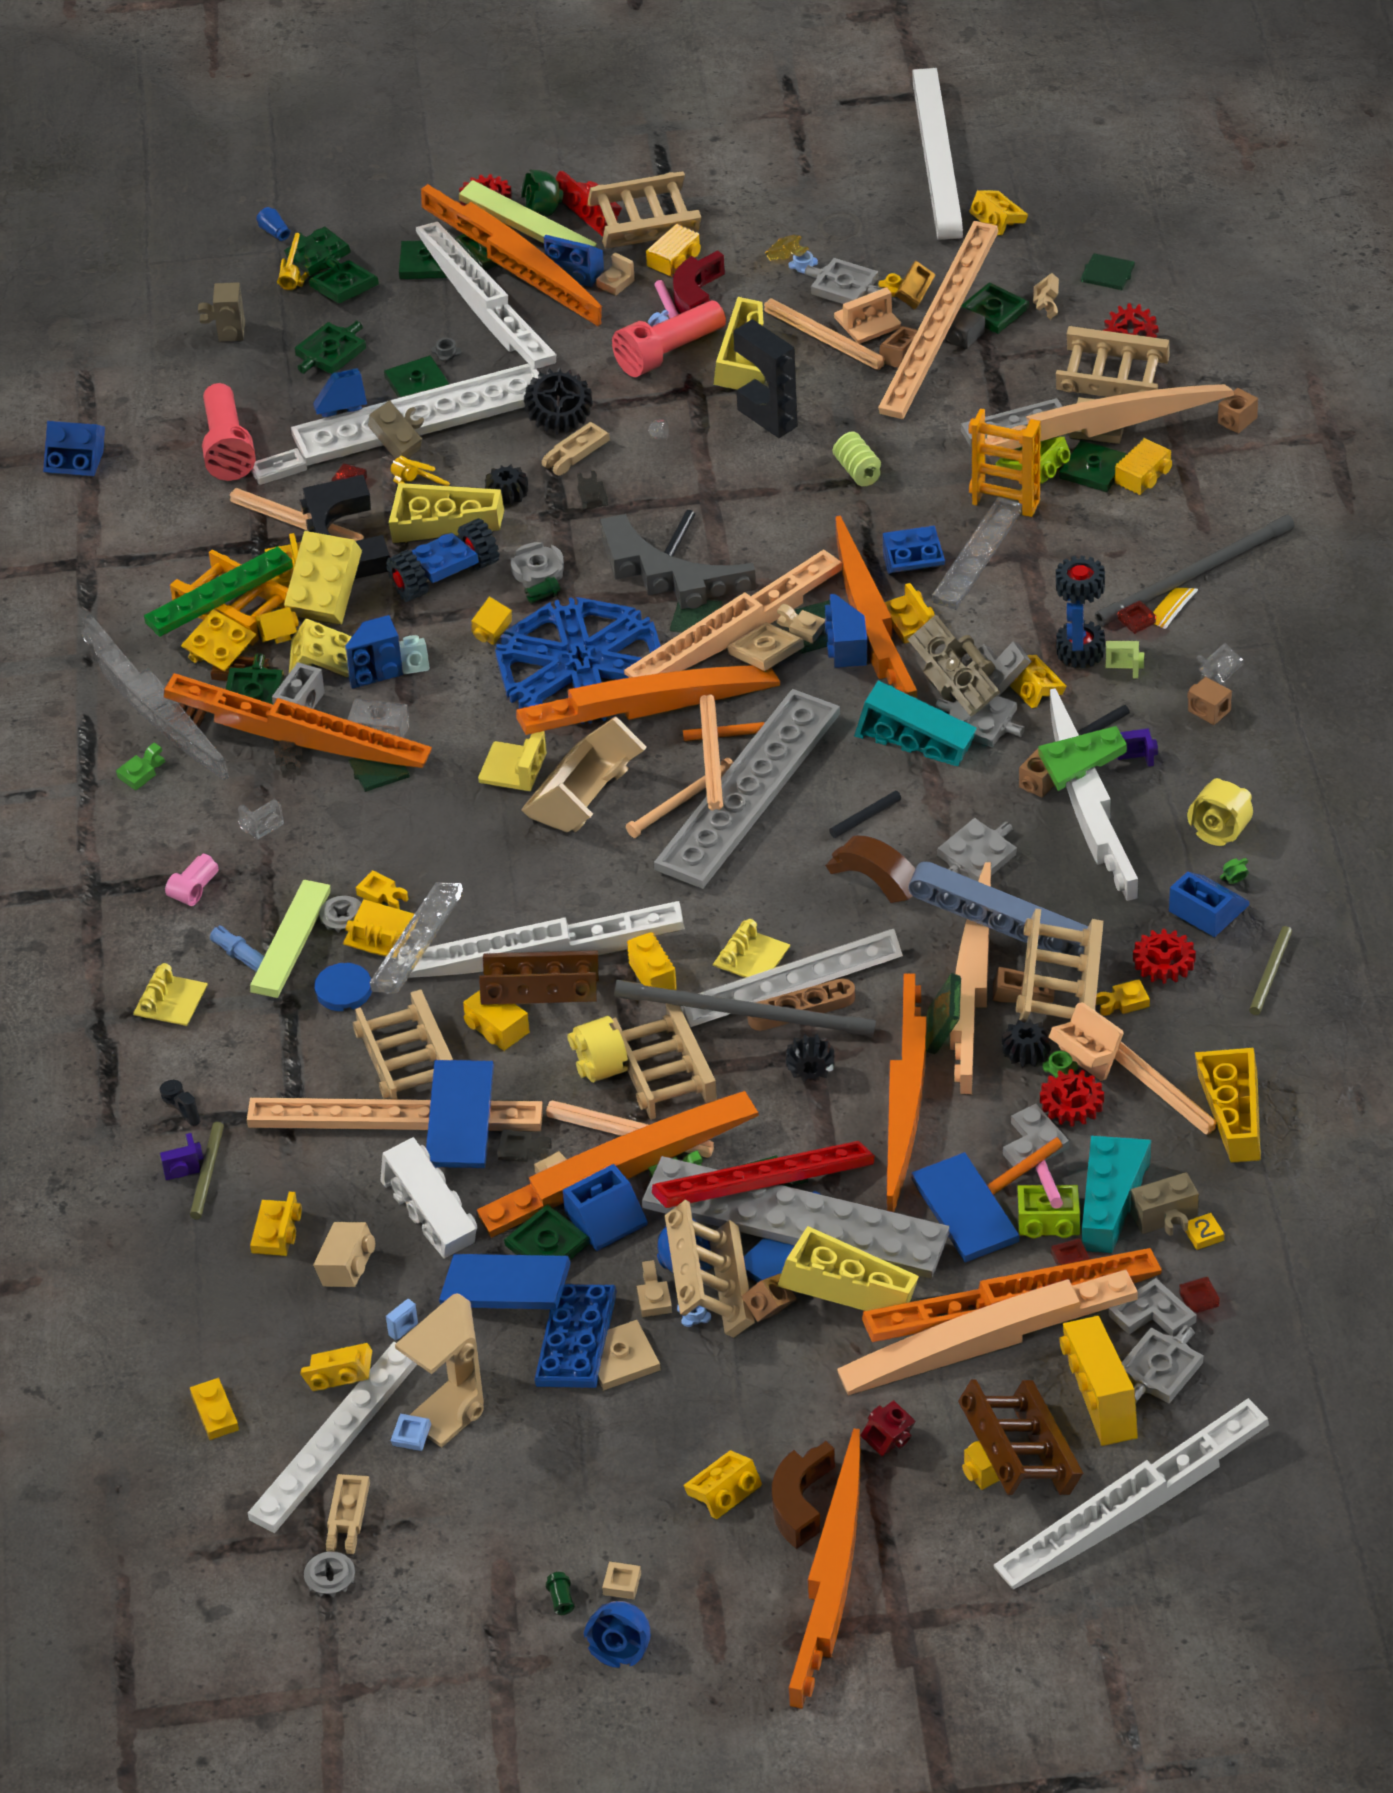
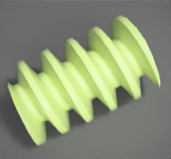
M848 432L841 436L833 446V455L855 480L857 485L869 486L875 483L880 477L881 461L879 458L876 457L858 433Z

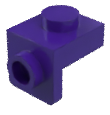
M1149 728L1120 732L1127 744L1126 753L1120 755L1117 759L1122 760L1145 756L1148 767L1154 766V756L1158 755V744L1156 739L1151 738Z
M192 1133L185 1134L188 1146L160 1152L165 1180L181 1178L200 1172L198 1160L204 1159L200 1142L194 1143Z

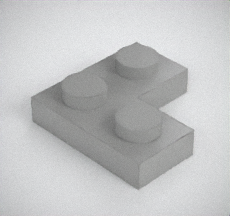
M1014 641L998 658L991 647L985 644L978 649L987 660H991L995 665V670L989 678L1000 690L997 696H1000L1031 663L1022 647ZM970 658L966 664L969 665L973 660Z
M1037 1104L1011 1116V1124L1023 1136L1003 1147V1155L1013 1167L1055 1137L1059 1138L1063 1147L1046 1158L1045 1161L1069 1149V1140Z
M1156 1278L1137 1290V1300L1109 1308V1317L1128 1334L1136 1331L1152 1319L1170 1336H1176L1183 1326L1188 1325L1189 1328L1196 1323V1314Z

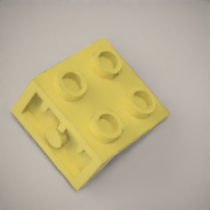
M305 619L291 641L289 673L299 662L309 666L313 663L349 677L345 645L351 639V636Z
M545 731L532 733L530 738L525 740L524 746L497 741L493 742L479 774V783L531 791L547 754Z

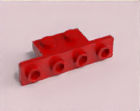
M559 171L556 180L559 184V189L563 191L562 202L603 237L605 226L608 225L600 205H588L590 187H595L599 184L592 181L587 183L576 182L564 171ZM612 202L610 205L617 221V216H619L622 207L616 202Z

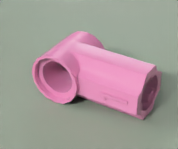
M203 853L182 874L174 873L168 879L165 887L166 895L189 906H194L202 896L203 887L219 871L218 864L214 862L211 856Z

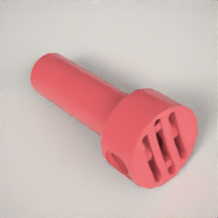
M711 300L654 326H650L643 321L635 322L614 333L612 337L614 356L625 373L632 377H638L660 367L663 362V354L723 328L726 324L725 313L716 301Z
M217 383L209 386L203 395L209 432L205 435L202 443L205 467L217 479L225 481L238 480L246 476L254 467L256 457L253 440L249 432L239 426L232 389L226 384Z

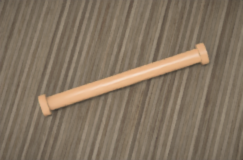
M725 758L721 761V777L733 764L730 758ZM705 776L637 821L627 823L626 829L629 835L637 838L641 835L642 830L705 789Z

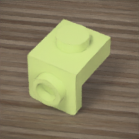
M1106 641V668H1133V679H1138V669H1144V652H1139V641Z

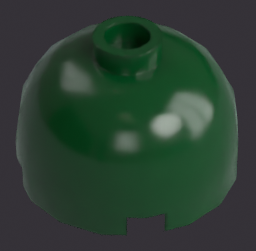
M530 169V173H526L524 177L521 198L526 199V208L544 217H548L555 212L558 204L562 203L563 191L559 189V184L554 176L545 171Z

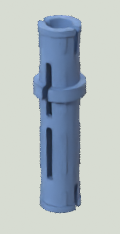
M220 925L218 928L215 927L210 934V940L227 951L226 954L234 959L237 958L257 972L265 956L246 944L244 938L241 936L236 937Z

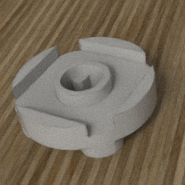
M540 542L529 543L518 548L515 551L516 556L511 558L512 574L516 580L523 583L525 588L545 581L546 577H555L557 581L563 577V554L553 545L549 548L544 547L543 543Z

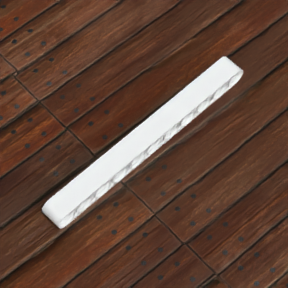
M937 68L913 69V89L937 240L963 238L962 218Z

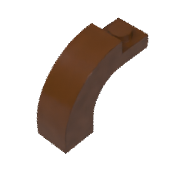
M859 835L852 836L844 846L839 847L832 853L833 858L825 865L830 874L858 871L867 875L877 883L890 903L909 900L912 897L908 888L915 868L897 850L875 838Z
M827 1441L818 1447L811 1448L804 1457H801L793 1450L782 1460L773 1477L772 1505L774 1520L780 1533L795 1549L820 1533V1513L802 1495L808 1486L835 1468V1448Z

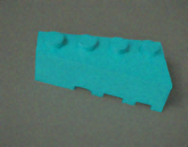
M878 680L864 703L854 737L861 739L864 736L876 738L875 743L885 746L888 742L900 745L902 751L911 753L917 750L923 752L926 758L958 767L972 744L977 728Z
M1091 1136L1082 1224V1251L1113 1252L1123 1229L1124 1220L1128 1212H1130L1131 1189L1141 1186L1144 1173L1149 1168L1151 1140Z

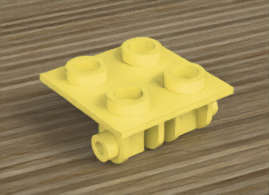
M753 919L744 920L725 948L722 949L713 966L746 978L776 968L790 948V944L757 933V923Z
M163 963L155 969L133 1014L135 1016L187 1026L208 983L175 977L172 975L171 966Z

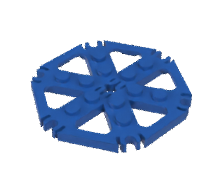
M577 597V605H575L573 598H569V605L562 606L559 600H555V609H553L551 602L504 631V635H501V644L496 645V660L507 699L510 697L511 703L519 700V709L543 704L542 702L571 682L574 688L602 683L600 677L613 680L629 678L624 674V670L642 658L617 652L636 640L645 641L650 653L661 647L654 622H650L649 617L641 620V611H636V608L579 597ZM593 615L616 621L593 636L588 637L583 618ZM545 623H553L557 627L561 642L526 635ZM579 654L580 658H582L583 660V666L581 665V662L578 660ZM515 662L545 666L518 683L514 682L510 668L511 664Z

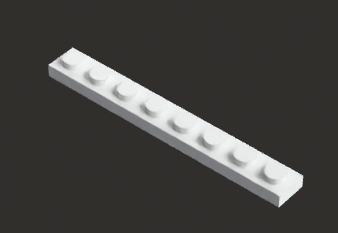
M889 929L698 994L755 1003L812 987L903 955L895 930ZM681 1006L689 1027L730 1014Z
M393 1342L372 1366L369 1372V1379L360 1381L250 1509L248 1512L250 1521L275 1533L417 1366L415 1362L395 1349L396 1342Z

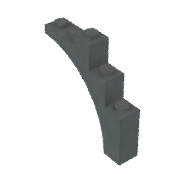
M626 514L600 519L602 541L615 579L641 575L648 595L674 590L681 611L706 607L707 599L756 590V574L753 563L707 565L685 561L656 549L642 539L632 527Z

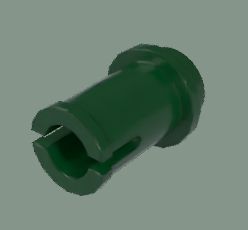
M546 577L545 581L524 590L526 594L528 593L526 598L529 603L534 604L551 595L552 597L557 596V593L560 592V586L555 577Z
M564 1572L550 1574L545 1584L547 1591L551 1593L554 1612L557 1615L569 1614L575 1608L569 1590L571 1580Z

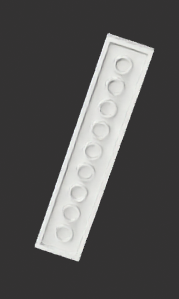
M528 363L390 401L404 417L409 408L415 407V414L410 416V418L414 421L419 420L421 417L424 418L423 425L418 429H414L420 436L524 408L526 387L530 385L532 377L538 378L539 372ZM386 402L364 407L358 411L345 412L291 427L292 436L307 466L383 446L381 441L368 427L369 415Z

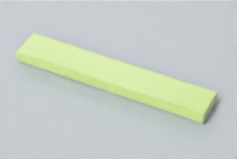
M473 180L459 193L460 201L466 204L474 203L501 222L544 243L543 237L550 235L597 247V243Z
M308 880L302 881L250 984L251 993L275 998L279 997L319 916L320 908L330 894V885Z

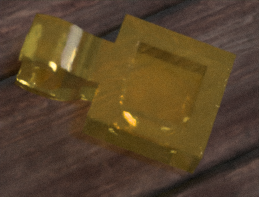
M794 234L779 238L765 253L770 261L780 258L785 260L792 254L801 257L809 248L808 246H800L799 241L802 238Z

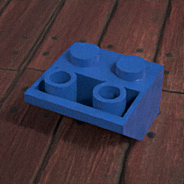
M550 235L543 237L545 255L559 265L580 285L592 287L595 284L596 279L604 270L603 250L588 244Z
M358 368L331 375L313 403L316 414H322V417L336 415L337 410L347 409V412L361 410L362 405L367 404L363 381Z
M47 421L43 472L95 476L103 454L105 427L97 424Z
M935 526L883 533V558L888 574L945 565L944 555Z
M830 594V605H825L828 658L834 659V668L867 665L865 616L836 594Z
M387 615L363 622L345 645L349 680L352 689L403 675L399 636L390 616Z
M1186 872L1170 887L1169 912L1209 935L1216 937L1249 906L1250 901L1204 875Z
M614 1164L563 1189L565 1214L578 1229L590 1237V1244L596 1251L648 1225L630 1182Z

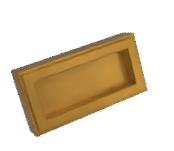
M915 260L895 296L915 310L923 299L935 274Z

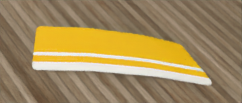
M1174 588L1154 610L1148 621L1166 629L1198 589Z

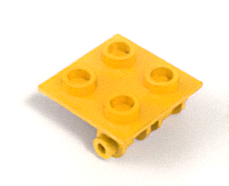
M213 609L183 642L181 647L190 652L188 657L192 662L197 663L198 661L205 660L225 672L255 638L256 633Z
M363 899L354 920H348L345 930L348 933L343 945L397 960L398 953H400L417 915Z

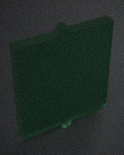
M1093 253L1089 263L1085 264L1081 282L1123 290L1127 280L1131 279V272L1135 267V262Z
M707 600V604L694 609H681L678 602L670 631L684 632L721 608L722 601Z
M360 758L348 759L354 772V779L360 782L365 792L410 777L407 768L403 765Z

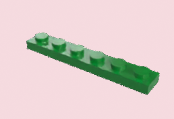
M277 546L145 614V623L161 637L292 569V559Z

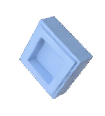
M410 1299L405 1300L386 1315L388 1335L395 1341L418 1324L416 1305Z
M400 1414L391 1438L392 1445L422 1451L431 1427L430 1420L428 1418Z

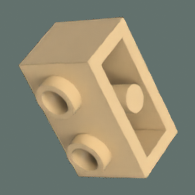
M366 1222L333 1223L313 1264L323 1286L356 1287L376 1244L375 1238L371 1234Z

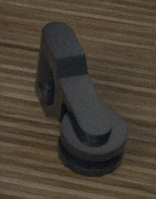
M174 1079L162 1083L159 1090L163 1102L172 1104L191 1126L200 1124L201 1120L195 1098L188 1091L184 1093L182 1083Z

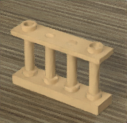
M670 172L665 175L590 187L588 205H600L608 225L605 226L602 240L605 249L658 240L675 224L681 225L683 228L686 227V229L691 231L693 230L695 233L698 232L701 222L699 210L687 211L680 194L685 177L684 172ZM670 193L677 214L664 215L656 195ZM647 197L654 218L641 219L633 199ZM623 201L631 222L617 223L610 203Z
M1069 326L1067 330V350H1072L1067 371H1056L1057 390L1105 397L1158 390V384H1154L1153 380L1158 362L1168 364L1170 356L1169 340ZM1082 352L1097 354L1092 375L1077 373ZM1107 356L1123 357L1117 378L1102 376ZM1133 359L1148 361L1142 382L1127 380Z
M1035 909L1031 919H1026L1024 926V935L1028 936L1022 995H1018L1016 1002V1012L1020 1013L1019 1020L1025 1023L1031 1012L1072 1019L1075 1008L1032 1000L1033 986L1074 993L1075 997H1079V1003L1083 1002L1095 1011L1103 921L1092 919L1087 929L1083 928L1082 931L1041 924V909ZM1042 935L1080 942V946H1084V954H1081L1079 957L1037 949L1038 937ZM1036 960L1078 968V971L1082 972L1081 980L1074 982L1035 975Z
M422 990L410 993L412 1004L408 1005V1009L366 1021L361 1007L355 1009L357 1021L353 1022V1028L356 1037L363 1039L381 1080L379 1087L383 1099L398 1100L397 1092L433 1081L434 1069L395 1081L392 1080L389 1071L430 1060V1062L435 1060H453ZM412 1020V1022L417 1021L418 1023L416 1029L376 1041L372 1034V1031ZM421 1040V1042L426 1041L427 1043L425 1049L385 1061L380 1051Z
M666 1004V1015L663 1016L662 1020L622 1031L617 1018L612 1019L614 1022L611 1023L612 1030H619L626 1048L628 1061L623 1063L625 1066H628L627 1071L638 1092L636 1093L638 1105L641 1110H646L650 1120L656 1118L655 1103L690 1092L701 1093L705 1103L717 1100L716 1080L679 1005ZM665 1030L667 1033L672 1032L673 1034L671 1040L634 1051L631 1050L628 1041ZM675 1050L683 1055L682 1060L641 1071L637 1063L638 1061ZM686 1071V1073L691 1072L693 1076L690 1081L652 1092L647 1084L649 1081Z
M684 1200L665 1215L680 1314L685 1316L696 1307L702 1306L722 1315L725 1334L734 1338L755 1323L753 1314L741 1297L749 1290L739 1226L729 1220L717 1230H713L692 1220L690 1202ZM695 1235L710 1241L711 1251L696 1245ZM699 1260L713 1265L715 1276L701 1270ZM703 1284L718 1290L719 1300L705 1295Z

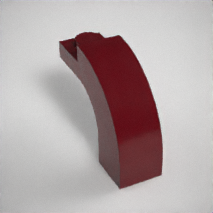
M718 250L700 260L691 256L675 271L673 292L674 305L678 314L710 301L709 294L702 290L701 287L725 275L724 255Z

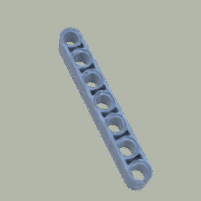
M931 862L919 863L909 883V892L915 898L1025 943L1028 941V936L1024 935L1025 921L1027 918L1031 919L1035 909H1041V924L1082 931L1083 928H1088V926ZM1042 935L1038 937L1037 948L1079 957L1081 954H1084V946H1080V942Z

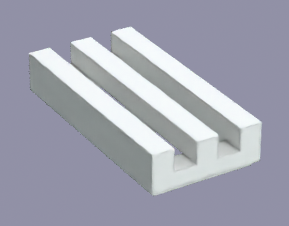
M298 448L255 461L251 472L254 478L257 479V483L262 485L306 471L307 464Z

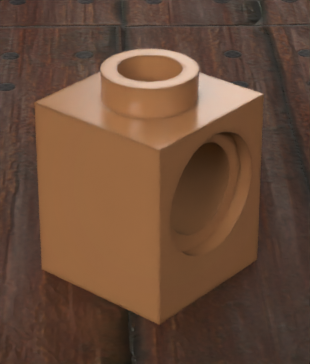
M1237 388L1234 390L1233 396L1227 397L1219 403L1218 424L1239 434L1257 419L1258 398Z
M1206 676L1198 684H1194L1188 691V711L1212 725L1218 723L1231 711L1232 691Z
M1037 748L1019 767V787L1043 798L1055 784L1045 768Z
M781 1273L761 1280L741 1296L757 1322L777 1315L797 1299L792 1290L777 1287Z

